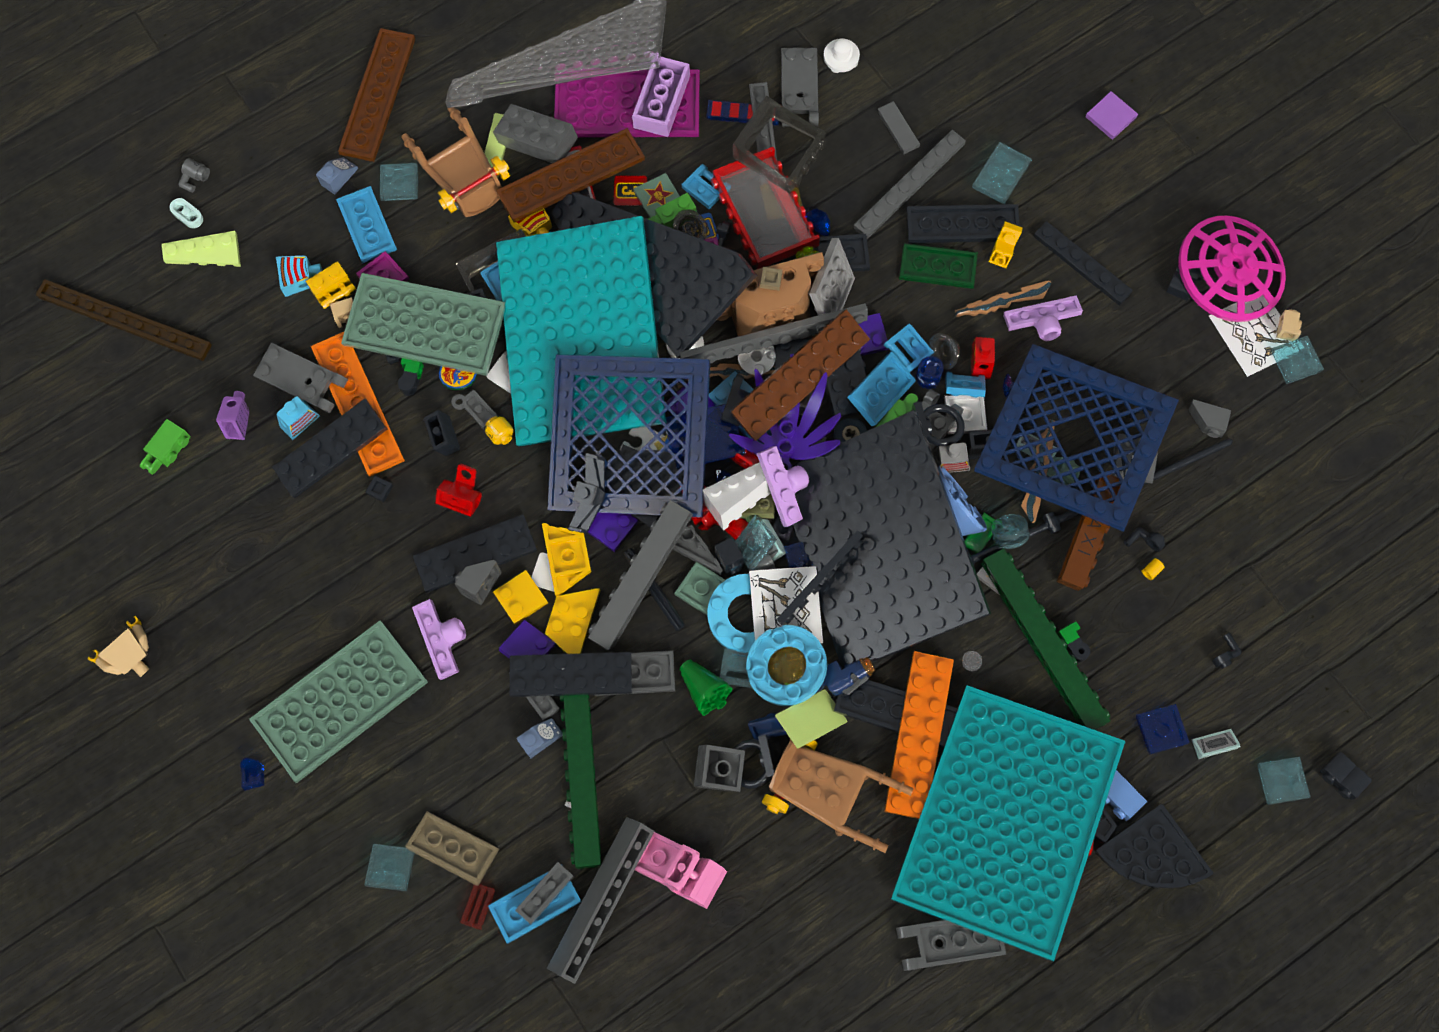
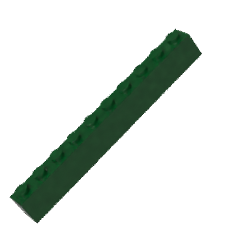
M1003 548L983 559L981 566L991 579L998 594L1077 723L1093 730H1098L1110 722L1108 710L1100 705L1098 694L1094 689L1091 690L1087 684L1088 679L1086 675L1079 671L1076 666L1077 661L1075 657L1068 653L1065 641L1062 637L1059 638L1055 632L1056 627L1054 623L1045 616V609L1041 603H1037L1034 598L1035 593L1033 589L1026 585L1023 573L1014 566L1012 555L1009 552L1006 553Z
M589 695L560 696V701H564V709H561L562 721H565L566 729H562L563 741H567V749H564L565 762L568 761L569 768L565 770L566 782H570V790H567V802H571V810H568V820L573 825V831H569L570 844L574 843V852H571V863L575 864L577 869L596 868L601 866L602 859Z

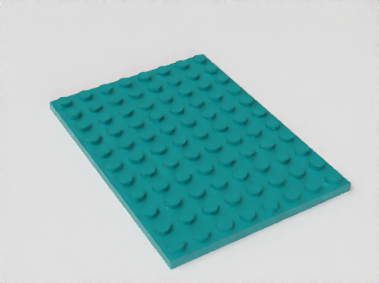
M642 216L496 242L502 302H505L503 316L517 446L551 441L556 355L659 358L644 219ZM599 376L587 377L593 383ZM618 377L606 378L613 383ZM625 377L630 384L637 379L633 377ZM583 378L576 386L583 392L590 384ZM602 378L595 386L602 393L609 385ZM644 378V379H645V380L649 383V385H650V384H651L654 380H656L657 378ZM621 379L614 387L621 394L628 385ZM642 380L633 386L639 394L647 388ZM661 381L652 387L658 394L663 392ZM592 388L585 396L592 402L599 394ZM611 388L604 396L611 403L618 395ZM576 389L574 400L580 395ZM630 389L623 397L630 404L637 395ZM649 390L643 398L650 404L656 396ZM582 397L575 405L582 412L589 404ZM601 398L594 406L601 412L608 404ZM622 399L613 405L619 413L627 407ZM639 399L632 407L639 414L647 406ZM658 400L652 408L659 414L665 406ZM591 407L584 415L591 422L598 414ZM610 408L603 416L611 422L617 414ZM574 409L573 419H574L577 415H579V413H578L575 409ZM629 409L604 433L646 426ZM648 410L641 417L648 424L656 416ZM664 413L661 418L666 423V415ZM582 417L574 423L580 431L588 425ZM600 417L593 425L600 432L607 424ZM657 420V421H656L654 424H652L651 426H653V425H659V424H662V423H661L659 420ZM590 427L583 434L584 436H589L597 433ZM574 428L572 438L578 434Z
M967 685L891 900L1054 961L1125 741Z

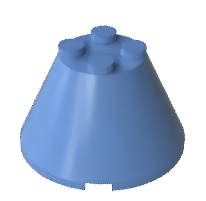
M938 466V471L962 536L986 531L987 525L977 508L968 504L966 500L968 498L967 494L944 467Z

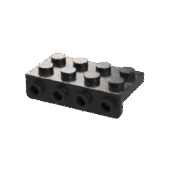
M861 348L827 377L826 392L833 416L841 413V417L860 413L847 397L866 378V365L861 358Z

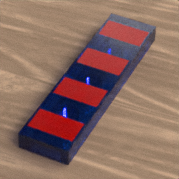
M708 100L707 119L754 123L751 104ZM770 105L772 124L779 125L780 106Z

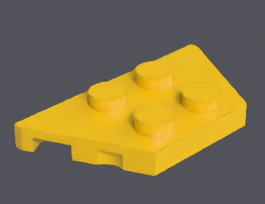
M543 523L542 527L555 596H560L591 572L584 533L569 531L566 528H557Z
M600 589L556 596L545 635L567 654H581Z

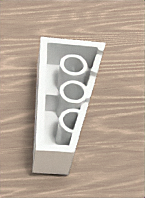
M760 462L702 490L705 506L723 531L729 527L728 524L731 521L738 520L744 511L748 508L752 509L758 500L766 498L771 494Z

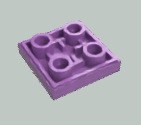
M1113 92L1107 94L1086 114V118L1112 140L1138 116V113Z

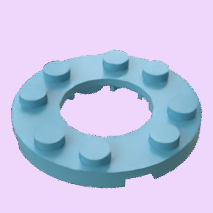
M740 574L726 579L715 589L709 600L707 617L709 628L721 645L731 651L748 654L755 642L754 632L743 633L738 631L730 624L728 619L730 603L740 595H751L750 575Z
M782 625V627L767 630L757 638L748 653L746 670L752 688L764 700L775 705L792 706L808 700L819 690L827 672V657L822 644L811 632L799 626ZM783 647H793L800 650L806 659L804 675L799 681L789 685L776 683L771 679L768 672L770 657L775 651Z

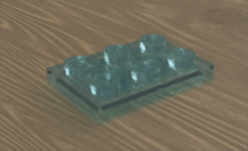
M999 142L973 183L972 188L1005 204L1032 159Z

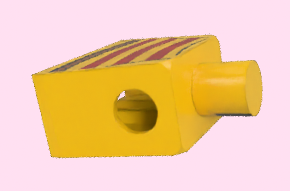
M545 209L515 223L508 216L511 226L524 237L549 233V230L552 228L551 220Z

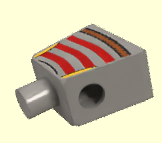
M966 443L938 446L933 452L937 467H944L949 473L970 471Z

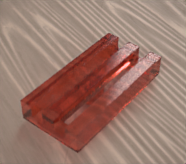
M474 884L460 923L481 930L495 889ZM481 889L470 921H467L477 891ZM485 891L489 892L478 923L475 924L474 921Z

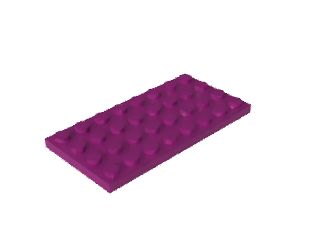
M556 70L554 118L572 124L577 137H609L628 128L633 137H665L633 128L632 115L649 70ZM690 70V78L668 137H699V70Z

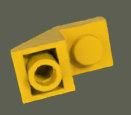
M1004 222L989 258L990 263L1003 268L1007 267L1013 256L1015 244L1022 233V227Z

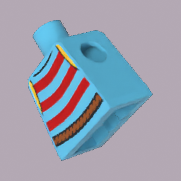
M307 256L276 257L280 288L285 297L309 289L306 280L322 271L321 264L311 265Z
M298 396L286 402L284 407L276 414L280 428L292 440L320 417L307 402Z

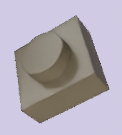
M763 267L760 288L779 291L783 270Z

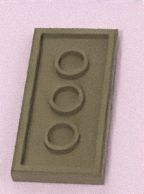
M428 811L405 846L406 849L477 886L499 851V848Z

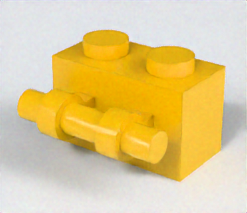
M338 261L306 280L311 292L324 309L343 297L347 298L351 295V292L356 290Z

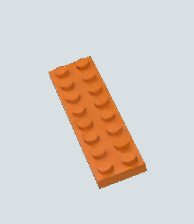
M344 332L312 345L311 348L320 366L348 379L344 388L334 383H331L329 386L341 415L366 398L388 428V430L358 451L366 472L371 477L405 460L354 348L341 344Z
M916 651L913 652L890 778L901 783L904 781L906 785L914 789L910 796L903 792L898 793L899 790L889 786L884 812L920 819L933 782L953 659Z

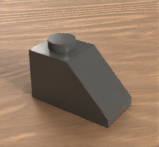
M1193 399L1188 407V411L1200 430L1210 437L1221 438L1227 430L1231 410Z

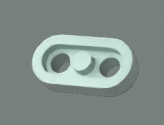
M177 198L171 202L170 211L189 228H197L203 223V216L200 211L186 200Z

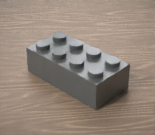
M510 104L493 131L498 143L506 148L550 163H555L565 158L578 138L572 124Z

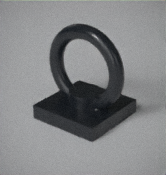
M921 402L913 403L911 411H917L929 443L936 446H950L960 440L964 433L965 424L963 417L955 408L945 404H935L923 410ZM935 412L950 414L957 424L954 435L945 439L933 436L931 422L928 418L929 415Z
M763 735L758 737L759 740H744L733 748L737 750H744L750 747L759 749L760 762L765 769L758 779L746 780L742 778L741 787L757 788L773 777L783 755L780 738Z

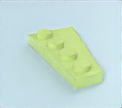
M235 231L162 244L163 260L167 264L198 263L199 265L217 264V266L234 265L241 267L238 239Z

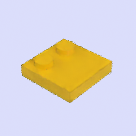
M526 570L493 591L515 625L548 604Z

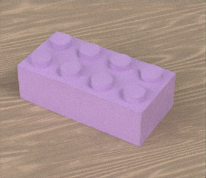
M654 56L632 115L633 128L665 137L669 136L690 78L689 64Z

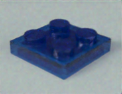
M1176 704L1136 715L1149 755L1190 743Z

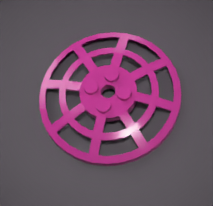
M1215 216L1198 223L1184 238L1178 257L1180 276L1191 298L1205 311L1223 320L1248 322L1262 317L1276 306L1285 287V266L1279 249L1273 240L1258 226L1234 216ZM1214 221H1224L1227 229L1218 230L1210 236L1200 230L1203 226ZM1233 222L1252 229L1258 235L1255 238L1245 231L1235 229ZM1229 234L1231 242L1223 246L1215 240V238L1221 235ZM1195 235L1204 241L1200 249L1199 260L1187 261L1189 245ZM1237 235L1244 236L1252 242L1247 247L1238 242ZM1263 240L1272 249L1278 264L1272 263L1268 251L1261 243ZM1210 245L1218 252L1214 259L1206 260V251ZM1257 247L1264 254L1266 262L1258 261L1254 254ZM1233 261L1239 264L1240 269L1234 267ZM1207 267H1214L1219 277L1216 283L1210 277ZM1200 268L1204 280L1210 287L1204 295L1194 285L1189 269ZM1259 269L1268 270L1265 284L1257 277ZM1273 271L1280 272V286L1275 298L1268 290L1272 282ZM1252 282L1259 291L1245 296L1244 286ZM1224 284L1236 287L1237 295L1230 294L1221 288ZM1217 293L1227 300L1237 302V313L1222 310L1209 302V300ZM1263 295L1269 305L1259 311L1245 314V302L1253 301Z

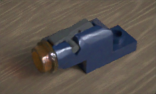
M868 657L860 658L853 663L845 665L844 669L837 661H834L827 666L825 679L817 692L827 685L830 692L835 696L842 693L849 695L866 682L876 670Z

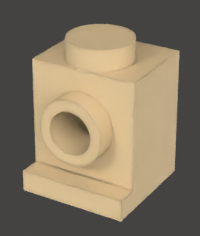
M352 297L330 304L334 320L339 328L342 327V323H347L353 304Z
M1284 310L1279 317L1276 338L1294 342L1301 335L1300 328L1302 321L1299 320L1300 313L1298 311Z

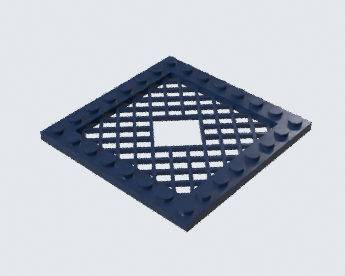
M1032 344L974 471L1124 532L1179 400ZM1051 375L1054 383L1046 385L1042 377ZM1056 375L1065 379L1058 381ZM1039 379L1042 386L1034 389ZM1069 382L1072 390L1064 392L1061 384ZM1074 382L1083 386L1076 388ZM1057 386L1060 394L1051 396L1048 388ZM1088 389L1091 396L1082 399L1079 391ZM1092 389L1102 393L1095 395ZM1044 390L1048 398L1038 400L1036 392ZM1075 393L1078 401L1069 403L1066 396ZM1032 394L1035 402L1027 404ZM1106 396L1109 404L1100 406L1097 398ZM1110 396L1120 400L1113 402ZM1062 397L1066 405L1057 407L1054 400ZM1093 400L1097 408L1088 410L1085 402ZM1050 401L1053 409L1044 412L1041 404ZM1124 403L1128 411L1119 413L1116 405ZM1129 403L1138 407L1131 409ZM1081 404L1084 412L1075 415L1072 407ZM1037 405L1041 413L1032 416L1028 408ZM1111 407L1115 415L1106 418L1103 410ZM1068 408L1071 416L1063 419L1059 411ZM1025 410L1028 417L1020 420L1022 413ZM1143 410L1146 418L1137 420L1134 413ZM1099 411L1102 419L1094 422L1090 414ZM1056 413L1059 420L1050 423L1046 415ZM1130 414L1133 422L1125 425L1121 417ZM1087 416L1101 447L1067 458L1052 427ZM1043 417L1046 425L1037 427L1034 419ZM1118 419L1121 426L1112 429L1109 421ZM1030 421L1034 429L1024 431L1021 424ZM1148 422L1143 432L1140 424ZM1105 423L1108 431L1099 433L1096 425ZM1016 426H1018L1021 433L1013 435ZM1136 426L1139 434L1131 436L1127 428ZM1048 428L1052 436L1043 439L1040 431ZM1123 430L1127 438L1118 441L1115 432ZM1036 432L1039 440L1030 443L1027 435ZM1111 434L1114 442L1105 445L1102 437ZM1023 436L1026 445L1017 447L1014 439ZM1141 437L1138 447H1136L1133 440ZM1054 440L1057 448L1048 450L1045 442ZM1129 441L1133 449L1124 452L1120 444ZM1009 442H1011L1013 449L1005 451ZM1041 444L1045 452L1035 454L1032 447ZM1117 446L1120 454L1111 456L1107 448ZM1029 448L1032 456L1023 459L1020 450ZM1104 450L1107 458L1098 460L1095 452ZM1060 451L1063 459L1054 462L1051 454ZM1016 452L1019 460L1010 463L1007 455ZM1135 453L1130 463L1126 456ZM1091 454L1095 462L1086 465L1082 457ZM1047 455L1050 464L1041 466L1038 458ZM1122 457L1126 465L1117 468L1114 460ZM1078 458L1082 466L1073 469L1069 461ZM1034 460L1038 468L1028 470L1025 462ZM1110 462L1113 470L1104 472L1101 464ZM1066 463L1069 471L1060 473L1056 465ZM1097 466L1101 474L1091 476L1088 468ZM1053 467L1056 475L1047 478L1044 469ZM1128 469L1123 479L1120 471ZM1084 470L1088 478L1079 481L1075 473ZM1115 473L1119 482L1110 484L1107 476ZM1071 474L1075 483L1066 485L1062 477ZM1103 477L1107 486L1097 488L1094 480ZM1090 482L1094 490L1084 493L1081 484ZM1121 485L1116 496L1113 487ZM1109 489L1112 498L1103 500L1100 492Z
M556 355L548 510L577 511L581 502L574 501L575 492L569 491L570 487L575 491L576 487L571 481L578 475L585 482V477L581 472L586 468V464L578 470L572 462L579 455L586 462V457L582 453L590 446L597 456L603 457L601 453L608 447L615 453L609 461L605 459V468L608 466L614 473L607 481L605 480V487L607 486L612 493H606L604 503L601 505L598 513L662 515L660 511L665 503L668 504L671 500L693 514L692 517H702L710 360ZM587 376L599 377L592 383ZM606 377L618 378L613 383H611ZM625 377H633L637 379L630 384ZM584 378L590 386L582 392L576 384ZM603 378L609 386L601 393L595 385ZM644 378L657 379L649 385V383ZM622 379L628 387L620 394L614 386ZM664 379L676 380H674L670 385H668ZM682 379H689L688 385ZM640 380L647 386L641 394L633 387ZM659 381L667 387L661 394H658L652 388ZM680 381L686 389L677 395L672 387ZM593 388L599 396L591 402L585 394ZM612 388L618 396L610 403L604 395ZM576 389L580 395L574 400ZM631 389L637 397L629 404L623 396ZM649 390L656 396L650 404L643 398ZM668 391L676 397L669 405L661 398ZM688 392V400L686 405L681 399V397ZM583 397L589 405L581 412L575 404ZM602 398L608 406L600 412L594 404ZM622 399L627 407L619 413L613 405ZM640 399L647 407L638 414L632 406ZM658 400L666 407L659 414L652 408ZM677 401L685 407L678 415L671 409ZM592 407L598 415L590 422L584 414ZM610 408L617 414L611 422L603 416ZM574 409H575V410L579 413V415H577V416L573 419ZM631 409L654 437L626 462L602 434L625 412ZM650 410L656 417L647 424L641 416ZM667 410L675 417L668 424L661 418ZM687 411V420L685 424L680 419V417ZM582 417L588 425L580 431L574 423ZM601 417L607 425L599 432L593 424ZM657 420L665 426L658 434L650 427ZM678 420L684 428L676 435L670 426ZM591 427L597 435L589 441L583 433ZM574 428L578 434L572 439ZM666 430L674 436L667 444L660 438ZM686 431L684 444L679 437ZM581 436L587 444L579 451L573 443ZM600 437L606 445L598 451L592 443ZM656 439L664 446L657 453L650 448V445ZM675 440L683 446L676 454L669 448ZM573 448L577 453L571 458ZM646 449L653 455L647 463L639 456ZM667 449L673 457L665 464L658 456ZM685 451V460L683 464L682 461L678 458V456ZM618 457L624 465L616 472L610 464ZM636 458L643 464L637 472L629 465ZM655 459L662 465L656 473L648 466ZM676 459L682 468L674 474L667 466ZM572 467L576 473L570 478ZM627 467L633 476L625 482L619 474ZM645 468L653 475L646 482L638 476ZM664 469L672 476L665 483L658 477ZM684 470V479L682 483L677 478V476ZM617 477L623 485L615 491L609 483ZM634 478H637L642 486L634 492L628 484ZM653 479H656L662 485L655 493L647 486ZM675 479L681 487L673 494L667 485ZM626 487L632 494L618 493ZM646 488L651 495L637 494ZM665 489L671 496H659L657 494ZM683 490V497L677 496Z

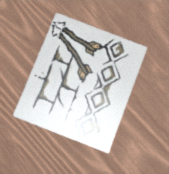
M1263 295L1253 301L1245 302V314L1259 311L1269 305ZM1237 302L1222 310L1237 313ZM1275 307L1262 317L1248 322L1227 321L1217 318L1212 314L1209 315L1247 377L1303 350L1297 340L1294 342L1276 338L1280 314Z
M816 566L749 571L755 641L767 630L782 627L776 619L817 575ZM817 592L815 595L811 593L806 598L809 602L802 610L797 608L793 612L795 617L788 625L799 626L808 630L820 643H823L819 593Z

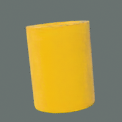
M1154 558L1142 570V573L1147 579L1153 580L1164 569V565L1160 560Z

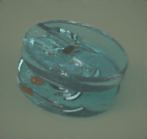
M1010 514L1002 516L991 525L993 541L1000 548H1017L1025 544L1030 537L1027 520L1020 515Z

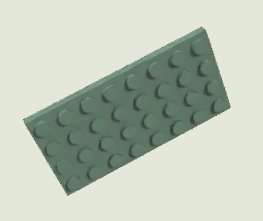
M362 273L341 344L347 347L487 376L504 317L505 302Z
M380 620L249 720L294 782L298 783L427 684L428 681Z

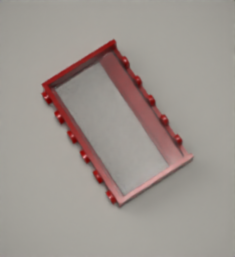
M774 147L713 170L711 183L714 189H718L720 193L718 194L720 202L727 207L726 213L728 218L733 219L735 223L733 224L734 230L737 235L740 234L744 250H748L752 266L755 265L757 269H761L819 246L820 237L819 235H814L813 224L811 221L808 222L805 217V208L803 206L800 207L798 204V195L796 191L792 192L790 179L788 176H784L782 163L775 158Z

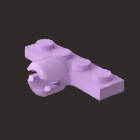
M1076 295L1005 311L1003 317L1009 331L1034 326L1042 340L1051 341L1061 334L1058 320L1082 315L1083 310Z
M772 446L757 453L783 527H788L802 520L795 493L808 486L809 477L805 469L801 466H794L786 470L777 446Z
M431 599L412 607L438 678L443 680L458 673L459 669L451 647L466 637V631L462 622L457 618H452L441 623Z

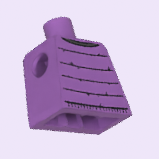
M235 391L233 397L226 396L223 398L216 421L226 439H245L249 409L244 401L245 394L240 391Z

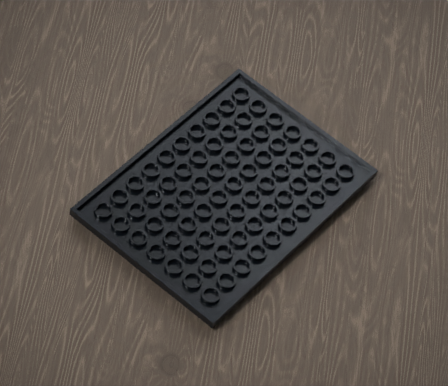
M912 410L840 443L835 449L820 457L803 460L792 466L803 467L809 477L808 486L795 493L803 519L793 524L807 567L816 566L818 574L857 530L863 535L861 538L862 544L856 550L852 548L847 553L850 557L842 565L838 563L833 568L836 572L829 580L823 579L820 583L822 588L818 591L819 603L843 669L845 665L859 659L865 666L991 615L917 411Z

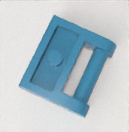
M702 164L682 183V188L706 208L710 209L719 200L718 194L720 193L700 177L704 176L710 182L713 178V174L708 170V167ZM726 182L724 185L729 192L731 186Z
M910 323L884 344L885 348H889L909 372L934 353ZM897 341L914 360L912 363L895 345Z
M946 372V394L953 396L967 395L974 398L985 397V375L976 377L953 375L952 372Z

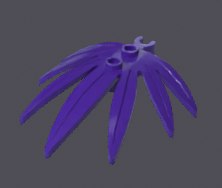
M755 369L754 374L757 387L764 380L758 369ZM827 372L823 374L805 408L799 427H797L800 402L781 418L780 426L777 422L770 428L772 436L765 433L758 439L762 443L736 434H729L730 438L745 450L756 455L772 446H777L784 466H788V469L792 468L790 459H813L835 449L840 445V440L813 444L824 438L834 428L841 418V413L833 416L817 427L806 438H803L820 409L827 384Z

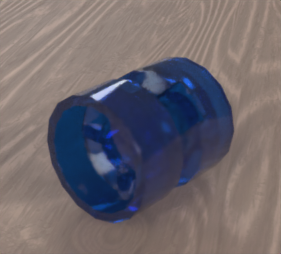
M928 356L919 363L916 380L921 387L932 389L940 383L944 366L939 358Z

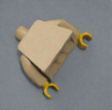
M134 616L136 619L134 624L126 621L130 628L125 630L102 652L94 650L96 657L94 659L88 657V660L96 663L97 666L107 673L120 675L122 673L126 674L133 669L141 677L149 670L141 661L148 655L147 651L149 649L147 635L141 626V621L136 616Z

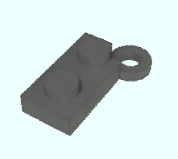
M472 390L466 396L458 394L452 398V406L457 410L465 408L483 430L486 428V422L490 418L497 416L475 390ZM458 399L463 400L462 404L457 405L456 401Z

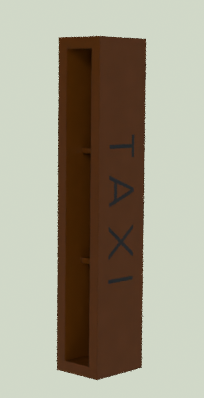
M1113 475L1107 476L1110 484L1119 482L1117 477ZM1103 477L1094 481L1097 488L1107 486ZM1121 485L1113 487L1116 496ZM1109 489L1100 492L1103 500L1112 498ZM1081 515L1056 582L1077 591L1088 586L1090 581L1089 572L1091 569H1094L1097 563L1095 558L1097 551L1100 552L1104 544L1102 540L1103 535L1108 532L1110 526Z

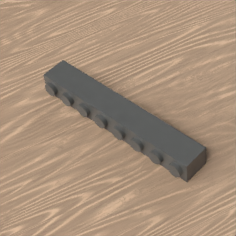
M671 500L668 504L665 503L660 511L662 515L658 521L655 520L651 525V533L648 538L645 537L640 544L641 550L638 555L635 554L629 563L631 567L628 572L625 571L620 577L619 581L621 583L619 587L611 592L609 596L611 600L607 606H603L597 624L593 623L589 629L590 635L588 638L610 651L615 647L693 516L690 511Z
M626 817L547 967L548 970L574 984L576 983L655 831L638 821Z

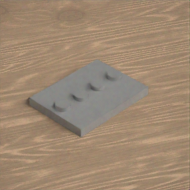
M839 238L831 239L824 256V266H821V269L818 270L809 292L818 316L842 310L855 280Z

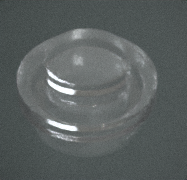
M969 651L964 654L962 664L965 669L976 671L982 665V657L975 651Z

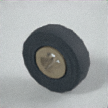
M843 419L835 427L833 437L834 440H840L843 443L851 439V437H846L848 432L856 437L867 432V428L858 419Z

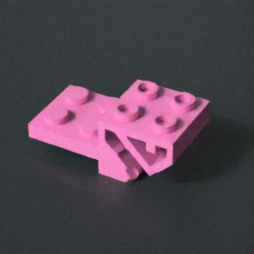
M655 832L635 868V871L667 886L672 892L706 909L727 873L722 866L711 859L699 858L700 853L684 844L680 845Z

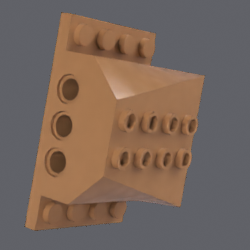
M822 252L767 267L783 270L779 291L760 288L763 268L754 270L758 276L717 320L723 321L732 316L739 337L811 318L809 292L818 270L821 269V266H824Z

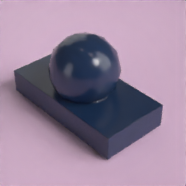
M771 712L763 718L749 721L748 726L755 740H759L758 737L763 735L777 737L787 734L775 717L777 713Z

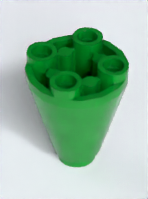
M687 660L681 665L680 671L698 711L703 716L716 708L719 710L726 705L727 701L725 699L733 690L728 682L692 660Z

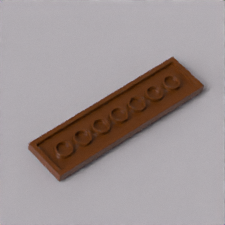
M380 28L338 150L340 155L375 162L415 42L414 35Z
M628 128L508 184L496 190L513 223L563 200L566 195L572 192L582 191L644 161L645 156Z
M843 310L731 409V414L751 438L757 441L816 388L825 372H827L829 377L865 345L870 338L848 310Z

